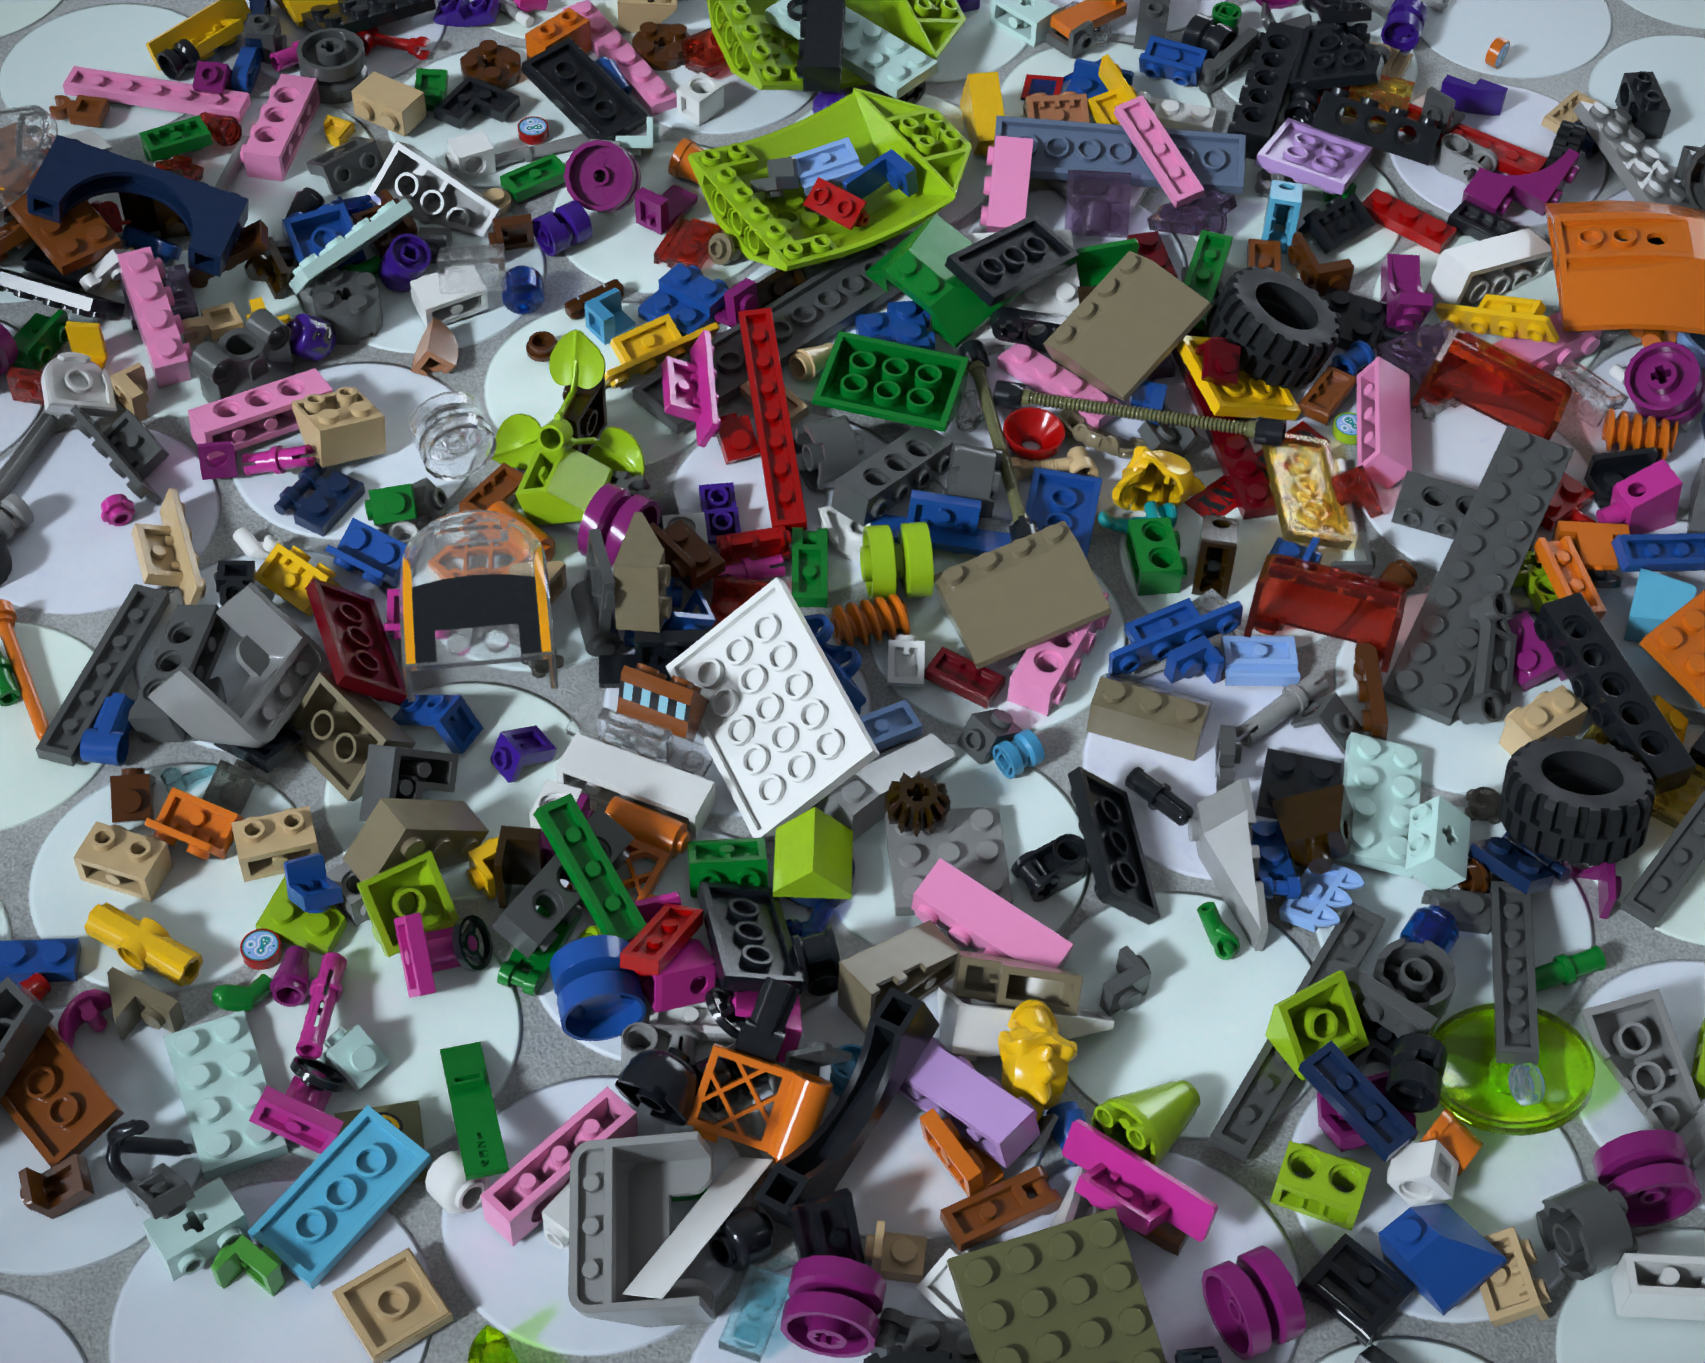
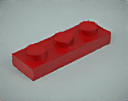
M1377 188L1362 202L1376 223L1437 254H1440L1455 238L1457 228Z
M666 903L620 953V968L633 970L642 976L659 975L703 925L704 910Z

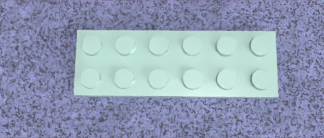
M780 0L765 10V20L798 40L805 39L800 38L801 21H795L787 14V4L791 0ZM798 5L792 10L802 14V5ZM846 7L842 67L895 99H899L938 72V61Z

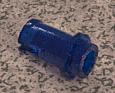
M369 194L342 199L341 196H338L336 200L331 201V204L334 205L344 203L350 218L354 213L373 207V203H369L371 201Z

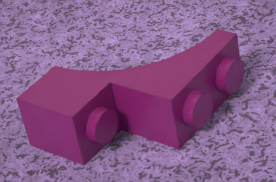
M1569 148L1552 165L1540 171L1524 175H1503L1480 167L1463 191L1462 202L1466 200L1499 216V214L1505 215L1513 201L1544 216L1546 213L1545 203H1559L1564 194L1561 191L1566 183L1571 185L1581 169L1577 166L1580 153Z
M1387 254L1381 264L1380 302H1387L1386 327H1394L1401 332H1411L1419 329L1433 307V293H1424L1422 289L1420 255Z

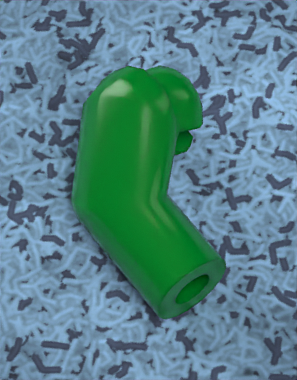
M1206 902L1197 908V912L1209 941L1214 947L1216 956L1222 960L1232 959L1239 952V938L1222 921L1214 902Z
M261 974L249 986L219 985L212 992L213 1003L226 1011L240 1012L244 1010V1012H249L271 993L270 983L272 979L266 974Z

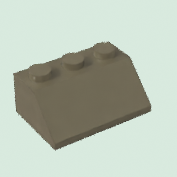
M318 673L288 724L304 731L307 744L304 746L299 744L296 748L347 801H355L363 794L369 744L413 749L416 744L370 696L342 689L340 686H337L334 675L329 673Z
M1105 673L1100 676L1091 702L1087 732L1194 761L1210 713L1212 701Z

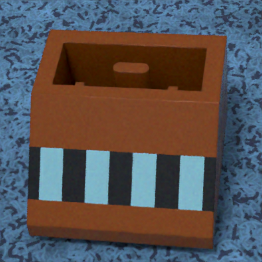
M637 663L636 669L624 665L621 672L616 713L694 742L709 702L707 698L700 695L702 688L677 676H672L671 681H667V675L641 663Z

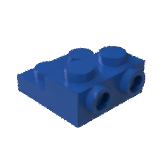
M344 203L336 205L325 204L317 210L307 213L296 212L282 219L281 232L299 266L301 261L313 253L319 257V253L326 248L325 246L339 235L346 239L344 236L352 230L353 224ZM363 249L335 269L342 270L343 266L349 263L356 265L365 261L366 256Z
M678 263L658 280L659 290L638 307V317L650 322L669 313L683 337L716 322L714 314L725 306L724 293L729 289L721 279L712 281L703 276V273L697 266L690 265L686 267Z
M914 301L888 302L887 312L855 316L854 325L857 335L935 351L934 331H927L926 329L930 328V314Z

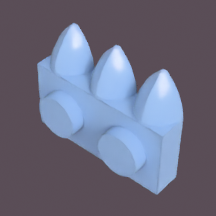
M1332 863L1330 871L1324 874L1312 873L1307 868L1300 878V898L1286 899L1279 909L1280 920L1312 932H1316L1319 927L1340 924V918L1332 909L1351 906L1353 902L1345 891L1363 888L1365 883L1355 871Z

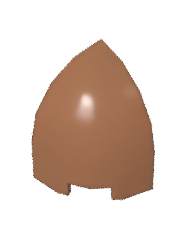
M435 317L421 337L413 358L411 372L423 376H428V372H439L442 370L445 374L457 366L459 356L458 342L449 328Z

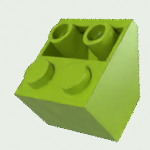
M568 445L563 446L556 452H547L542 448H537L515 495L527 519L535 525L581 522L592 497L600 487L610 483L614 473L610 467Z

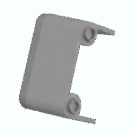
M250 582L216 612L242 637V640L236 647L235 654L241 667L251 675L230 704L227 706L185 666L180 668L148 695V698L191 737L199 741L250 748L265 746L276 737L301 703L318 673H323L327 666V658L323 649Z

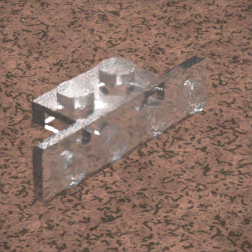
M581 703L566 726L567 735L574 737L578 733L589 738L595 737L606 744L623 750H632L640 756L657 762H666L674 768L691 774L705 776L713 762V758L706 745L673 735V730L605 707L599 709Z

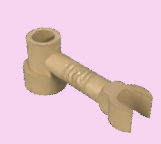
M1075 446L1068 451L1067 457L1028 461L1027 459L1010 457L1013 469H1015L1014 473L1017 482L1033 475L1034 467L1067 471L1068 473L1097 478L1099 475L1095 461L1089 457L1086 448L1083 446Z

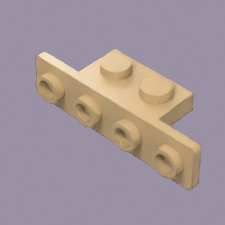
M169 488L160 508L163 526L135 523L131 534L144 584L179 587L183 604L197 605L199 600H202L205 596L206 582L204 578H201L198 568L199 556L194 552L192 546V531L186 524L185 505L183 502H180L177 489Z

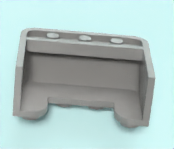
M698 1131L591 1140L580 1144L574 1150L570 1159L568 1297L571 1305L581 1315L588 1318L642 1327L715 1322L714 1294L704 1281L697 1278L678 1279L663 1299L622 1295L671 1235V1197L699 1194L711 1183L713 1177V1152Z

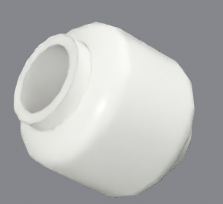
M460 1150L449 1151L435 1159L429 1168L425 1179L426 1190L446 1212L454 1215L465 1214L476 1210L482 1205L480 1195L489 1188V1176L466 1181Z

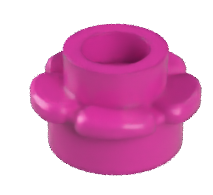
M114 494L107 497L100 506L102 511L101 519L104 522H108L109 525L123 526L132 519L135 513L134 503L123 494Z

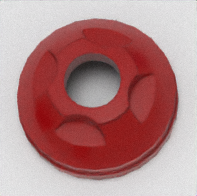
M1028 407L1015 410L1007 416L1003 426V435L1007 447L1020 458L1042 460L1055 455L1061 449L1065 439V428L1061 420L1053 413L1041 408ZM1032 441L1037 443L1040 449L1030 450L1023 447L1022 443Z

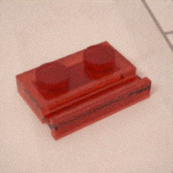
M679 214L654 252V263L659 264L661 261L667 263L669 268H673L678 263L686 267L695 265L701 270L709 257V241L714 234L722 233V228L719 225L692 218L691 221L686 220L684 215Z

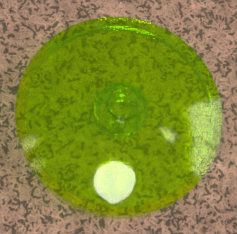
M1494 1003L1465 1009L1444 1021L1432 1035V1037L1439 1040L1446 1047L1448 1053L1439 1103L1444 1109L1448 1108L1460 1121L1490 1133L1525 1136L1554 1130L1579 1115L1591 1098L1595 1079V1062L1592 1051L1582 1035L1569 1023L1550 1012L1537 1008L1539 1036L1538 1065L1496 1063ZM1514 1067L1521 1068L1530 1081L1531 1098L1526 1104L1518 1102L1510 1088L1509 1076Z

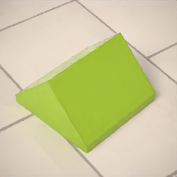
M817 807L777 827L775 832L773 897L851 899L853 830Z
M1338 970L1275 1004L1265 1034L1267 1039L1301 1080H1306L1298 1071L1301 1062L1328 1042L1332 1041L1347 1057L1369 1045L1345 972L1342 970Z

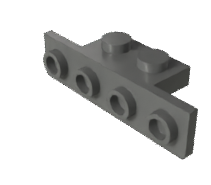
M74 406L70 411L78 419L75 426L89 439L91 437L95 439L92 446L106 459L108 457L112 459L109 466L123 479L127 477L130 480L126 485L137 497L143 499L147 496L158 504L162 498L145 478L170 454L136 415L128 409L110 427L103 431L94 419L77 406Z

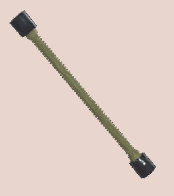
M968 340L961 345L959 354L969 358L968 372L975 382L993 449L1003 451L1000 472L1013 515V525L1009 526L1012 541L1038 532L1039 529L1036 520H1030L1029 515H1027L986 376V367H990V362L985 345L979 340Z
M997 380L993 395L995 407L1018 410L1021 409L1022 405L1031 406L1034 404L1035 406L1043 407L1047 405V407L1051 406V408L1055 407L1056 409L1067 410L1068 408V410L1072 409V411L1076 410L1077 412L1085 411V413H1088L1089 411V413L1093 412V414L1097 413L1098 415L1106 414V416H1119L1120 418L1123 416V418L1127 417L1133 420L1136 418V420L1140 419L1141 421L1149 422L1153 420L1154 423L1156 421L1162 424L1166 422V424L1183 425V427L1187 426L1189 428L1196 427L1197 429L1205 430L1209 428L1210 431L1213 429V431L1217 430L1218 432L1222 430V432H1231V434L1234 432L1235 434H1244L1247 438H1254V444L1280 448L1283 447L1286 433V420L1258 417V421L1249 420V422L1244 423L1242 421L1240 423V421L1236 422L1230 419L1227 421V419L1223 420L1222 418L1214 419V417L1210 418L1209 416L1205 418V416L1201 417L1195 414L1188 415L1187 413L1179 412L1175 414L1174 411L1172 413L1166 410L1162 412V410L1158 411V409L1154 410L1153 408L1145 409L1144 407H1132L1131 405L1128 407V405H1115V403L1111 404L1110 402L1099 401L1098 403V401L1094 402V400L1090 401L1089 399L1081 400V398H1078L1077 400V398L1073 399V397L1069 398L1068 396L1060 397V395H1048L1047 393L1039 394V392L1035 393L1033 390L1025 389L1026 385L1023 383Z

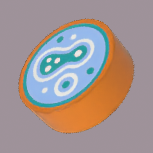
M1497 37L1487 51L1485 57L1486 64L1497 69L1508 53L1510 41Z

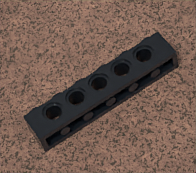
M1270 21L1266 33H1260L1257 50H1254L1251 67L1247 71L1246 86L1243 85L1241 88L1239 104L1235 106L1232 122L1229 123L1227 130L1229 134L1246 135L1245 158L1256 160L1257 154L1274 134L1289 88L1288 80L1305 28Z
M1581 592L1542 604L1533 625L1536 635L1541 641H1544L1553 655L1556 666L1563 670L1572 685L1575 695L1582 699L1590 712L1592 721L1597 727L1601 728L1610 745L1617 747V750L1622 753L1626 751L1634 756L1636 763L1641 762L1646 767L1654 781L1656 795L1685 786L1696 767L1695 762Z

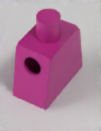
M1664 459L1659 460L1614 485L1610 505L1596 512L1598 523L1628 524L1630 534H1645L1675 524L1683 482Z
M694 938L685 944L659 975L642 976L638 974L643 994L655 1013L706 1002L705 994L715 987V980L719 979L713 956H710L700 940Z

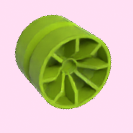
M926 522L902 523L898 533L897 544L894 542L893 533L888 524L864 526L862 546L860 547V567L862 580L866 584L867 595L870 601H873L878 596L887 600L889 594H896L898 579H901L902 588L907 598L932 596L934 587L933 553L930 532Z

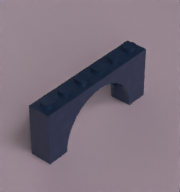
M57 135L26 192L28 213L59 224L75 206L95 196L108 193H134L155 199L178 214L189 230L191 241L188 246V267L218 277L221 276L240 237V233L248 220V198L61 135Z

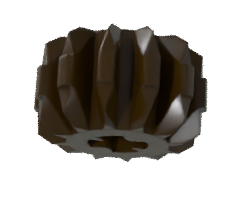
M918 770L915 777L911 778L903 772L900 781L891 782L889 792L885 797L884 807L886 812H888L890 824H898L900 833L908 829L913 830L915 837H917L921 830L932 835L935 826L943 827L948 811H950L951 800L947 795L945 783H937L934 774L924 778Z

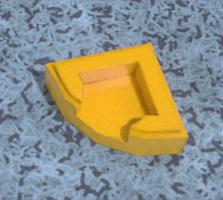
M327 115L323 122L325 137L334 147L347 142L356 132L353 122Z

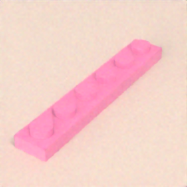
M589 0L577 2L574 5L563 8V11L571 8L590 20L592 51L599 58L608 57L616 61L627 83L632 87L631 94L651 116L677 107V95Z
M78 66L72 68L63 83L65 95L108 98L109 102L200 115L228 121L241 122L251 104L250 94L246 92L225 89L222 95L194 91L193 84Z

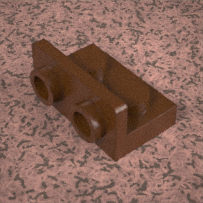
M682 519L663 530L654 522L649 524L664 548L665 564L671 566L672 577L677 581L681 580L691 591L726 571L725 560Z

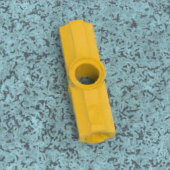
M106 902L102 905L97 904L90 911L88 920L84 925L86 934L116 950L125 963L138 971H144L148 968L180 987L186 984L190 985L199 975L200 967L203 964L202 955L172 939L165 928L153 919L144 917L139 921Z

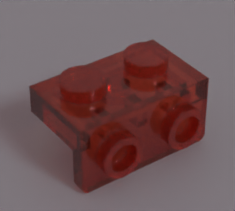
M711 27L681 40L685 67L697 74L702 72L709 77H715L719 74V71L729 67L712 33Z

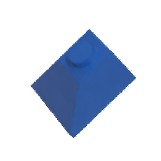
M1446 1203L1410 1207L1378 1233L1383 1259L1443 1316L1507 1263V1258Z

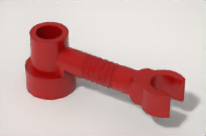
M377 27L355 33L363 41L365 56L369 55L376 46L407 51L420 60L427 59L431 51L420 48V46L426 47L430 42V39L424 36L410 39L397 38L379 34Z

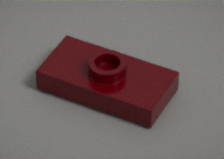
M945 647L939 650L924 670V679L985 709H988L1006 683L1005 676L986 667L977 670L972 660Z

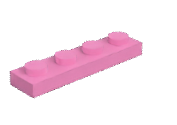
M1143 95L1115 106V117L1175 209L1203 197L1205 189Z
M1015 343L998 356L997 367L1039 393L1121 405L1120 402L1028 345ZM1085 411L1077 412L1086 418V423L1098 430L1115 417L1106 416V414H1093V412L1089 413V411L1088 413H1085Z

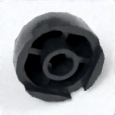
M670 1047L667 1052L660 1049H650L632 1057L619 1074L615 1087L624 1098L637 1108L642 1102L647 1107L653 1109L650 1113L652 1117L670 1125L682 1127L687 1123L693 1112L700 1081L695 1070L689 1065L691 1061L689 1056L676 1048Z

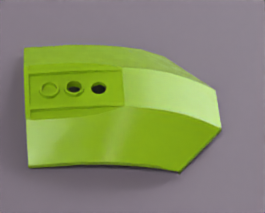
M707 0L712 33L732 73L759 90H803V78H797V60L803 59L799 58V40L765 20V10L780 0ZM845 0L847 8L935 60L939 58L966 21V17L956 0ZM842 67L841 88L870 84Z
M853 87L851 94L794 124L744 142L691 153L688 156V160L716 223L732 238L742 253L750 260L783 271H790L862 251L896 237L928 220L955 199L972 145L938 110ZM849 137L859 157V162L863 167L890 149L894 150L915 167L919 189L915 194L908 197L901 190L894 189L889 182L885 183L863 198V200L867 201L864 209L870 216L868 224L864 227L854 226L850 230L823 215L818 216L813 212H806L811 209L803 205L807 196H805L800 184L798 189L783 190V197L765 198L764 192L753 193L750 180L769 178L768 160L789 157Z

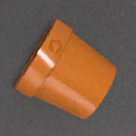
M686 137L683 138L671 156L668 167L669 174L678 179L683 178L699 184L689 163L688 156L691 153L704 151V149L696 145V142Z
M1448 1108L1444 1109L1420 1141L1438 1140L1459 1162L1458 1177L1484 1145Z

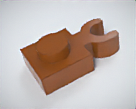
M57 95L54 98L56 106L49 107L52 119L64 120L69 118L70 124L101 128L110 110L108 98L78 95L76 100H70L64 95Z

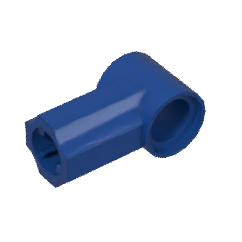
M113 693L110 697L105 698L94 727L87 728L82 735L80 742V758L82 761L115 766L124 765L129 750L128 736L132 728L128 716L130 708L135 703L134 700L122 693Z

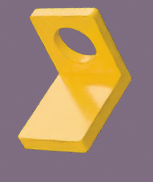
M67 321L65 329L71 351L91 357L90 361L97 364L103 370L108 359V352L100 323Z

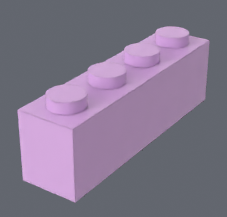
M932 1037L897 1092L925 1112L933 1108L942 1120L948 1117L963 1139L1006 1169L1041 1135L1036 1119L1037 1112L1028 1100L1023 1097L1017 1099L1008 1093L997 1079L991 1076L986 1078L978 1073L967 1059L962 1056L956 1058L947 1052L945 1047L934 1037Z

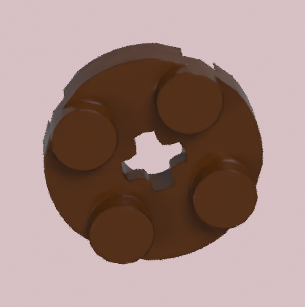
M653 22L642 23L640 31L634 35L632 40V47L653 70L668 71L676 69L677 63L682 62L684 59L686 63L692 56L691 36L687 33V27L680 23L673 25L655 24Z
M494 40L482 41L479 47L469 50L460 58L463 80L471 76L493 86H499L503 90L509 89L520 80V54L508 47L497 45Z

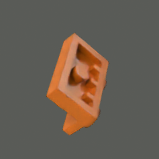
M933 1108L919 1117L924 1140L968 1197L998 1184L1004 1179V1173L997 1163L963 1139L948 1117L942 1120Z

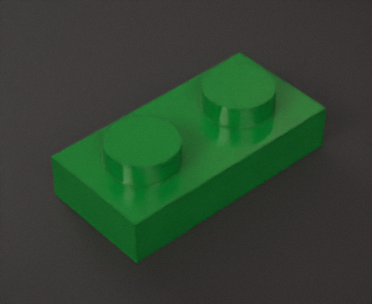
M553 153L501 175L500 183L503 189L518 203L565 183V164Z

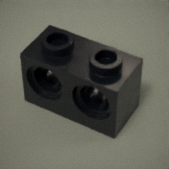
M1654 72L1624 73L1615 100L1617 107L1624 109L1631 115L1634 127L1643 132L1645 139H1661L1671 109Z

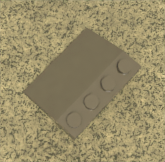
M1129 251L1043 345L1055 363L1092 386L1126 402L1212 308V305L1208 300L1153 260Z
M1065 521L1047 526L1038 532L1016 539L990 552L982 553L978 557L949 567L934 575V583L942 608L977 670L1112 613L1111 607L1077 539Z

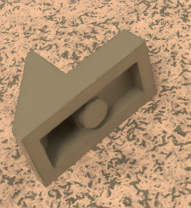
M114 967L107 972L113 1017L121 1040H124L141 1019L154 1029L159 1030L162 1027L172 1033L179 1031L184 1025L185 1019L179 1000Z

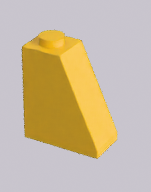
M998 72L967 74L960 99V108L974 155L987 157L988 146H994L996 116H1005Z

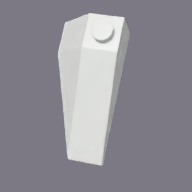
M938 986L937 1000L941 1044L950 1053H953L952 1055L956 1058L962 1056L968 1061H976L977 1056L993 1057L1000 1055L998 1035L1004 1030L1011 1031L1007 1024L1011 1013L1016 1008L996 1005L995 1001L955 996L952 988ZM1078 1008L1077 1016L1053 1013L1059 1029L1058 1034L1067 1040L1112 1030L1114 1027V1020L1101 1011Z

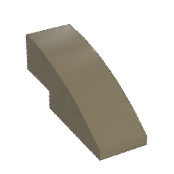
M958 950L952 990L955 996L995 1001L996 1005L1017 1008L1020 1003L1026 1000H1039L1050 1007L1052 1013L1077 1016L1083 976L1011 958Z

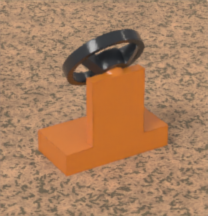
M1558 521L1551 541H1560L1563 536H1570L1595 588L1610 589L1622 586L1623 578L1609 571H1616L1618 568L1617 557L1611 542L1617 535L1630 534L1628 524Z

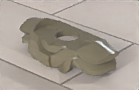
M1063 409L1058 415L1068 437L1082 442L1088 447H1094L1098 451L1107 452L1122 459H1132L1134 449L1137 446H1147L1142 438L1131 437L1128 441L1101 429L1098 430L1086 424V418L1076 411H1072V409Z

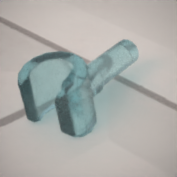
M211 765L194 772L182 774L178 768L170 767L161 773L160 778L166 785L168 792H170L172 787L186 792L188 784L217 774V769L215 765Z

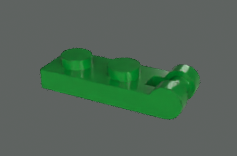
M792 527V596L798 607L827 608L828 528H817V531H803V527Z
M538 907L537 912L540 915L550 917L545 908ZM582 910L569 925L563 921L560 922L554 929L560 935L544 953L537 948L529 958H526L515 948L508 961L502 964L498 973L497 983L506 987H511L512 985L523 988V993L536 997L550 974L549 965L551 958L560 948L567 944L583 915ZM524 967L530 969L531 971L527 973L521 970Z

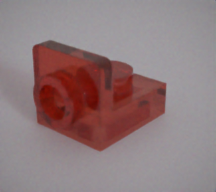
M1363 465L1331 478L1335 496L1340 506L1355 501L1358 508H1365L1370 518L1384 514L1377 489Z

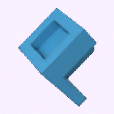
M616 287L584 303L586 327L604 345L610 343L612 338L636 328V323L622 310L621 292Z

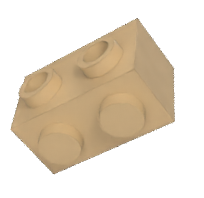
M375 71L351 91L355 116L404 137L427 117L424 92Z
M1564 685L1551 692L1544 691L1532 703L1523 708L1518 706L1507 714L1504 720L1506 724L1499 744L1512 756L1520 747H1524L1533 740L1541 742L1545 737L1552 736L1556 739H1562L1564 736H1575L1576 738L1579 735L1588 708Z
M309 806L289 808L282 812L249 817L231 823L244 882L285 873V861L320 853Z
M97 821L73 857L82 881L152 902L173 867L168 845L162 839L153 835L143 836L133 833L120 825L114 824L110 826Z

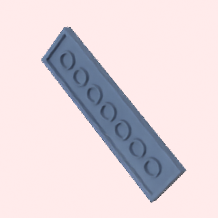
M996 116L995 136L1034 139L1030 178L1162 188L1121 125ZM1165 129L1205 189L1204 191L1231 194L1243 193L1246 135Z

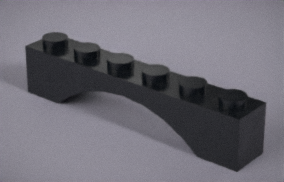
M893 987L889 989L868 1022L858 1062L835 1107L806 1142L775 1164L756 1193L754 1199L772 1219L792 1229L788 1204L794 1203L798 1205L805 1203L806 1199L830 1193L836 1189L940 1026L923 1001Z

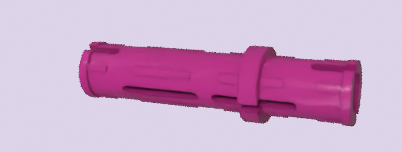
M330 952L323 955L318 976L310 985L309 994L311 1000L300 1039L296 1046L297 1054L304 1059L314 1060L322 1055L323 1044L335 1003L341 999L343 993L341 981L346 969L347 960L341 954ZM328 984L329 988L327 995H323L325 986ZM321 1002L324 1003L323 1008H320ZM319 1015V1024L317 1027H315V1021L317 1016Z

